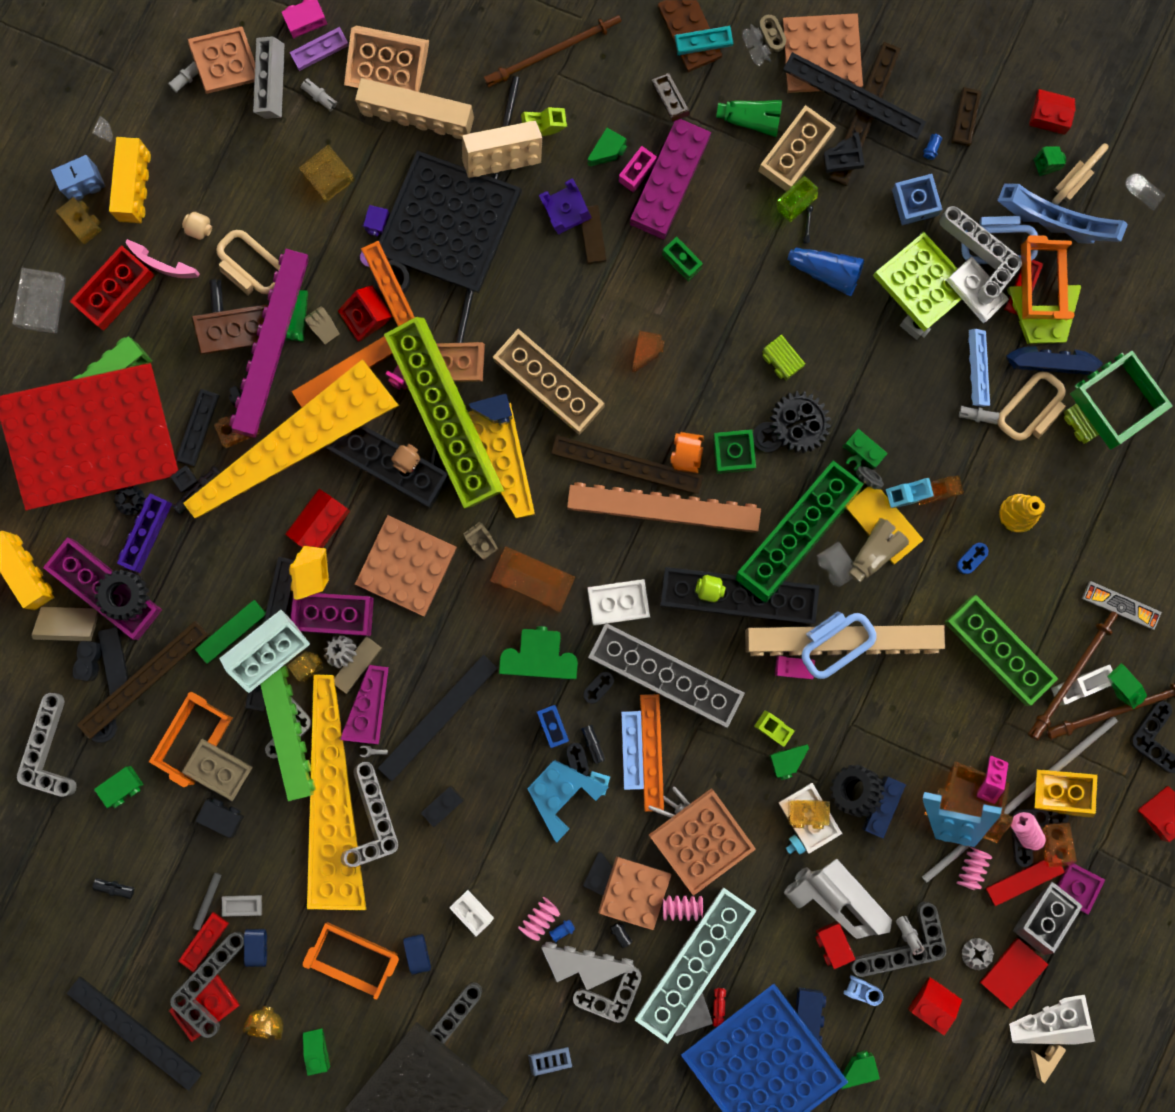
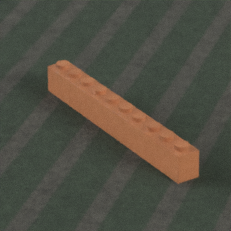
M578 482L570 485L567 506L568 510L752 533L759 531L761 508H757L755 504L738 506L737 502L726 501V504H721L716 499H707V502L700 501L698 497L681 499V496L676 494H669V497H664L659 492H650V495L643 494L641 490L633 489L631 492H624V489L619 487H612V490H608L602 485H593L592 488L586 487L585 483Z

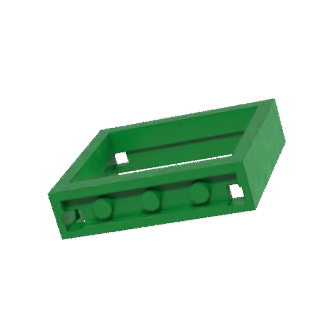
M1133 351L1126 355L1123 353L1119 354L1114 358L1116 362L1113 364L1111 361L1101 367L1102 372L1099 373L1096 370L1088 376L1089 381L1085 382L1082 380L1074 386L1076 390L1070 393L1110 450L1123 443L1173 407ZM1120 365H1123L1154 410L1117 435L1085 390Z

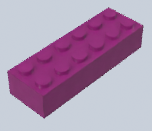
M682 119L674 122L630 219L631 226L665 240L710 140V131Z
M67 537L43 567L134 640L141 638L162 611L160 607L149 599L145 603L147 607L142 609L143 613L141 615L137 614L134 619L118 620L100 611L101 607L96 605L98 599H95V594H98V591L95 589L96 586H100V579H105L104 575L107 573L112 574L113 570L74 539ZM126 584L119 585L114 591L113 599L118 607L125 606L131 599V590Z

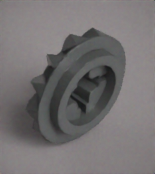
M858 467L856 474L863 483L873 489H881L884 483L879 474L868 467Z

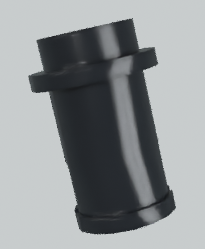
M617 922L610 927V933L614 934L621 947L625 948L633 941L624 930V924Z

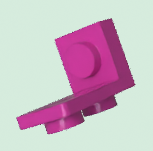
M398 365L393 373L386 372L391 386L398 390L401 388L406 390L408 388Z
M785 656L776 657L775 676L814 678L804 665L802 659Z
M990 756L985 781L977 791L978 798L993 804L997 802L1005 789L1008 762Z

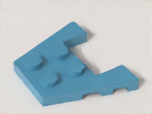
M554 760L527 789L554 840L558 842L570 828L556 816V813L581 787L595 801L609 787Z
M924 792L923 803L935 839L975 847L1001 815L1002 808L985 804L981 817L940 809L941 795Z

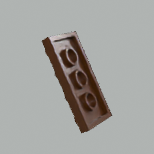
M665 0L658 3V8L674 43V36L677 34L710 29L697 0ZM718 48L683 54L680 57L687 72H690L721 59L722 53Z
M268 305L192 316L191 319L200 355L252 347L254 342H258V327L263 325L265 318H262L264 308L268 307Z

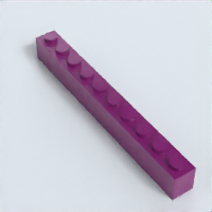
M285 249V253L280 255L278 265L281 266L279 272L276 271L273 278L275 286L274 289H270L268 294L269 306L264 308L262 318L265 319L263 325L258 327L257 336H259L257 343L254 342L252 347L253 359L248 361L246 367L248 375L246 379L243 378L241 383V390L243 392L241 397L238 396L235 407L237 412L236 415H232L230 420V426H232V431L235 433L256 438L309 259L307 254Z

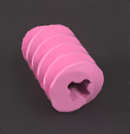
M1025 812L1015 815L1011 821V827L1021 845L1031 850L1041 849L1045 844L1046 838L1034 815Z
M970 847L974 850L973 852H967L971 859L964 860L969 866L961 868L966 874H959L963 881H957L956 883L972 890L981 889L982 886L977 882L985 880L980 874H987L983 867L990 866L985 860L992 859V856Z
M668 895L666 901L663 897V919L666 920L668 915H670L672 921H674L676 915H678L680 921H682L684 915H686L687 921H690L692 915L695 921L698 920L699 916L703 918L702 896L698 897L697 902L694 896H691L690 901H688L686 896H683L682 901H680L679 896H675L674 901H672L670 895Z
M543 897L545 904L538 902L540 910L533 908L535 916L528 914L530 922L523 920L525 928L518 926L519 930L532 940L539 941L538 933L544 935L543 927L549 929L548 921L554 923L553 915L558 917L560 915L557 907L545 897Z

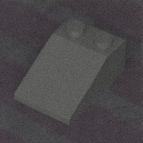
M1050 882L1022 915L1013 931L1041 954H1052L1058 948L1083 906L1055 883Z

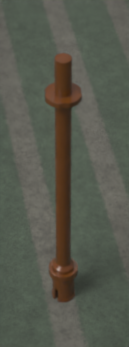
M619 15L605 22L600 18L598 19V25L508 68L499 67L498 71L483 77L485 83L490 88L501 81L506 82L510 75L599 32L606 35V29L622 22Z
M1111 611L1103 624L1099 623L1096 625L1099 631L1044 714L1036 717L1035 724L1027 733L1032 739L1035 737V740L1039 741L1045 729L1050 727L1051 716L1104 636L1112 635L1113 632L1110 627L1118 617L1116 612Z
M1170 684V690L1146 697L1143 703L1134 709L1125 704L1074 722L1065 720L1062 721V724L1046 728L1047 735L1050 740L1063 735L1069 736L1072 735L1075 729L1170 697L1175 698V684Z

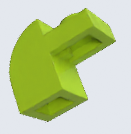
M548 107L541 113L523 112L521 114L522 123L536 121L541 136L558 133L567 127L564 108Z
M764 710L754 725L756 729L785 747L795 732L785 725L783 721Z

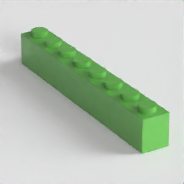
M285 665L260 685L287 799L292 801L314 795L313 791L316 790L314 780L310 779L309 772L311 771L309 760L305 759L304 753L307 752L305 742L301 741L300 734L302 733L300 722L296 721L295 715L298 714L296 704H292L291 696H293L291 684L288 685L286 677H289Z

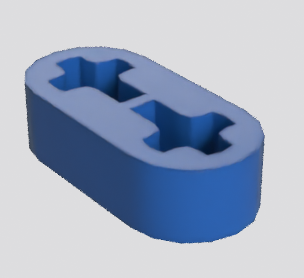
M976 543L971 546L958 560L957 570L962 574L973 572L987 557L988 547L983 543ZM975 548H982L983 555H978L974 558L973 555L977 552ZM971 559L972 562L968 565L970 569L964 570L962 568V561L967 562Z

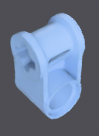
M850 975V983L843 994L873 1006L881 1004L883 993L878 987ZM871 991L878 992V998L876 1000H870L868 998V995Z

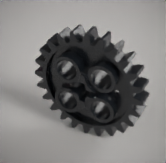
M796 391L793 396L789 393L786 395V398L783 396L780 402L775 403L776 408L771 410L775 415L769 418L774 423L769 426L775 428L772 435H778L775 441H783L781 447L787 444L788 451L794 448L795 453H798L800 449L802 453H805L807 449L811 452L814 450V447L818 448L821 446L820 442L826 441L824 436L830 434L826 429L831 427L826 422L831 420V418L825 416L829 412V410L823 411L822 408L825 404H818L820 398L813 400V394L806 397V392L799 395L798 391ZM802 407L807 408L808 414L803 413ZM785 413L791 416V421L786 419ZM815 416V419L808 420L803 424L800 423L792 428L786 429V426L792 425L797 421H802L808 417ZM809 424L814 425L815 432L809 428ZM793 430L799 434V438L793 436Z

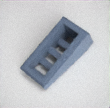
M568 1047L528 1055L533 1076L572 1067ZM563 1053L564 1064H561L559 1054ZM552 1055H555L556 1066H553ZM544 1057H547L549 1067L545 1068ZM536 1059H539L541 1069H537Z

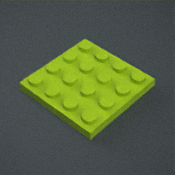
M925 232L873 274L875 279L924 332L962 300L946 281L958 268Z

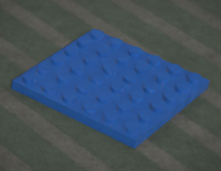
M775 983L681 1054L722 1112H810L848 1083V1080Z

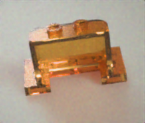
M505 546L490 582L506 589H513L542 602L543 605L561 612L576 577Z
M955 761L950 769L944 789L939 788L935 793L942 796L940 809L981 817L984 804L1002 808L998 820L983 836V838L997 843L1013 822L1012 816L1004 814L1010 783L1005 782L1003 793L997 802L993 804L977 797V791L985 781L986 773Z

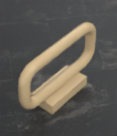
M1102 144L1085 164L1081 160L1054 189L1058 194L1052 200L1053 204L1058 205L1063 199L1069 202L1094 174L1091 168L1108 150V144Z
M242 230L229 232L218 243L216 249L218 257L222 260L219 264L220 272L248 296L254 291L253 288L261 294H269L270 289H274L275 283L273 282L268 287L262 286L226 255L224 248L234 238L239 237L278 271L281 266L278 265L279 261Z
M1041 371L1033 375L999 413V419H997L999 428L1014 440H1025L1032 433L1039 439L1066 407L1061 402L1066 392L1063 383L1048 372ZM1040 379L1047 380L1057 388V395L1024 432L1017 433L1005 423L1006 416Z

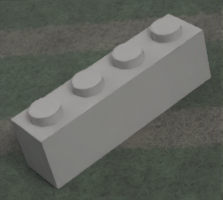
M273 36L256 38L253 113L265 119L282 117L285 44Z

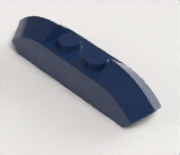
M1037 346L1019 348L1006 356L1013 369L1090 375L1103 365L1092 354L1074 349L1073 355H1071V352L1060 351L1059 354L1052 353L1051 350H1040L1038 352Z

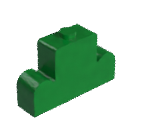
M536 626V630H522L520 653L512 648L506 649L501 653L499 674L577 680L578 661L572 653H564L559 656L560 632L547 631L548 627Z

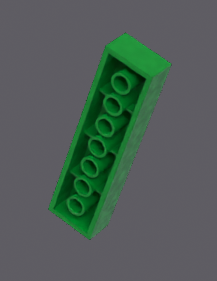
M832 461L737 572L735 579L766 603L858 495L863 483L835 461Z

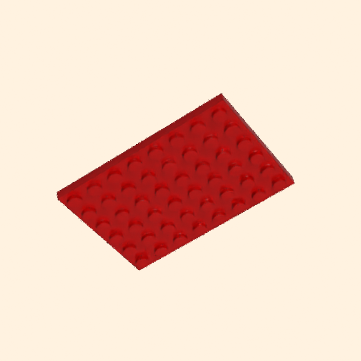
M151 363L0 395V420L25 510L169 478L179 471Z

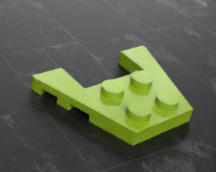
M1068 285V311L1075 312L1081 285ZM1022 286L1007 288V292L1011 295L1014 310L1017 311L1019 316V323L1027 344L1067 342L1073 318L1067 321L1062 319H1023ZM1059 305L1032 306V311H1059Z

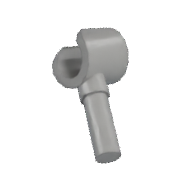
M370 746L360 747L366 748L368 751L366 755L361 754V757H369L375 754L387 755L388 750L372 749Z

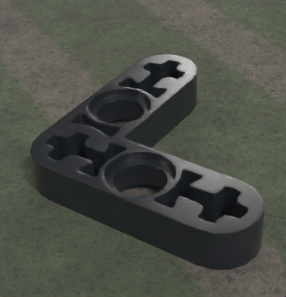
M1159 701L1152 706L1130 738V744L1164 771L1175 773V768H1169V763L1162 761L1164 758L1169 761L1174 760L1173 764L1175 765V755L1154 740L1172 714L1171 705L1168 702ZM1159 706H1165L1164 710L1166 713H1161L1158 718L1152 717V715L1157 716L1160 713ZM1149 720H1153L1156 724V728L1153 731H1149L1146 727ZM1143 737L1142 741L1145 744H1148L1149 746L1145 747L1141 744L1137 745L1138 741L1136 740V738ZM1154 747L1160 749L1161 754L1158 758H1153L1151 755V750Z
M1039 809L1016 810L1011 815L1012 821L1013 817L1019 813H1031L1035 817L1038 812H1042L1045 820L1042 823H1038L1040 827L1065 825L1069 820V815L1063 814L1064 818H1061L1060 822L1055 818L1050 819L1049 815H1058V813L1050 812L1049 814L1048 811ZM1012 829L1014 861L1019 866L1028 867L1033 862V850L1024 849V854L1028 856V859L1025 860V863L1019 860V857L1022 856V850L1018 849V846H1023L1017 841V836Z

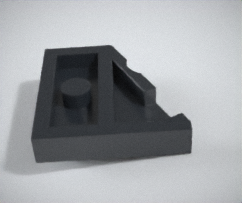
M859 132L854 133L851 138L841 141L836 147L824 152L823 158L826 173L864 168L865 164Z
M602 852L598 853L583 886L604 895L613 866L604 857Z

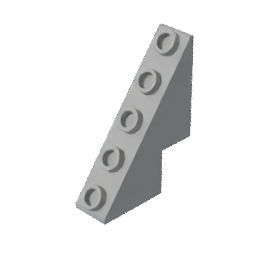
M545 942L542 945L543 953L556 981L559 982L579 972L586 990L634 968L633 960L622 958V961L615 960L614 956L603 954L602 957L596 956L595 952L584 950L582 953L576 951V948L571 946L559 948L556 943Z

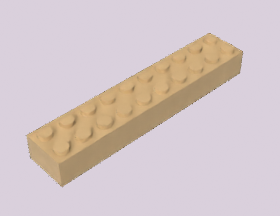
M944 625L873 626L876 631V641L871 648L866 650V655L881 654V651H885V654H900V650H905V654L920 653V650H924V654L939 653L940 649H945ZM864 626L845 627L812 650L809 655H822V652H827L828 655L842 654V651H847V654H849L866 642L869 634ZM815 627L747 628L745 630L746 653H750V656H763L764 652H770V656H781L783 652H789V656H800L804 647L812 642L806 633Z

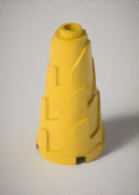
M1012 495L1004 500L1000 506L999 517L1001 523L1008 530L1016 533L1030 530L1044 512L1045 504L1037 496Z

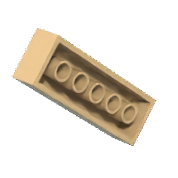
M363 78L360 80L355 98L359 111L364 116L372 117L374 115L384 121L390 122L394 120L404 126L414 125L420 130L431 129L437 134L445 135L447 133L457 139H462V135L470 134L474 120L472 105Z
M519 329L514 332L493 356L496 364L579 435L605 407V403Z

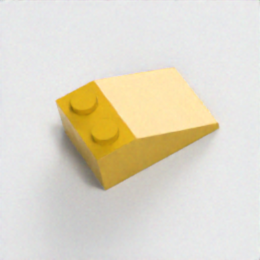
M1037 769L1035 809L1094 818L1096 814L1097 775Z

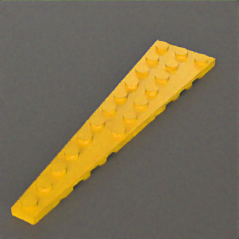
M361 360L183 504L194 518H199L233 499V497L278 474L399 405L366 362Z
M314 675L311 779L314 780L316 790L313 791L314 795L310 796L307 909L366 910L361 866L345 867L341 862L342 853L357 847L358 844L343 740H340L342 729L334 675ZM353 853L347 855L348 863L353 864L355 862V855Z

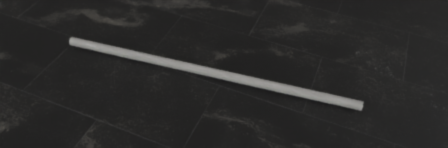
M1115 717L1109 718L1051 767L1049 771H1060L1115 725L1118 722ZM1036 781L1001 810L1000 817L991 828L1036 791ZM960 844L923 875L922 879L926 883L929 882L970 846Z

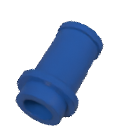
M931 134L929 143L923 150L925 158L933 160L937 157V150L943 139L940 135Z
M564 920L563 924L549 931L555 942L569 933L573 934L575 927L570 920Z

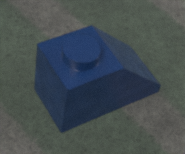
M507 394L469 403L473 412L494 424L504 425L509 423L510 419H513Z

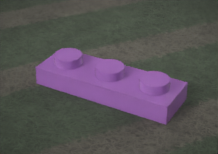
M338 27L291 51L290 54L299 71L349 46L341 28Z

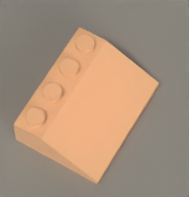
M354 26L351 28L344 85L358 88L360 80L363 78L419 92L427 60L429 40Z

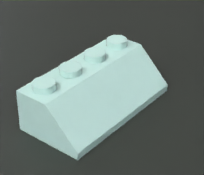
M279 610L219 659L226 672L250 693L309 646L310 643L293 621L282 610Z

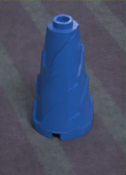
M797 247L794 250H790L787 259L790 261V265L849 296H852L856 288V282L860 278L864 265V259Z

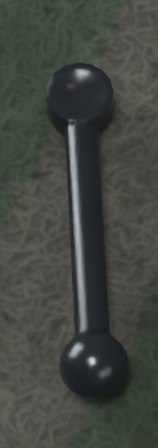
M812 205L806 207L807 222L805 236L803 237L805 244L810 243L809 230L811 212L813 211Z

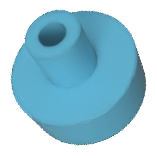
M795 834L789 838L791 844L786 847L789 854L797 851L800 855L806 851Z

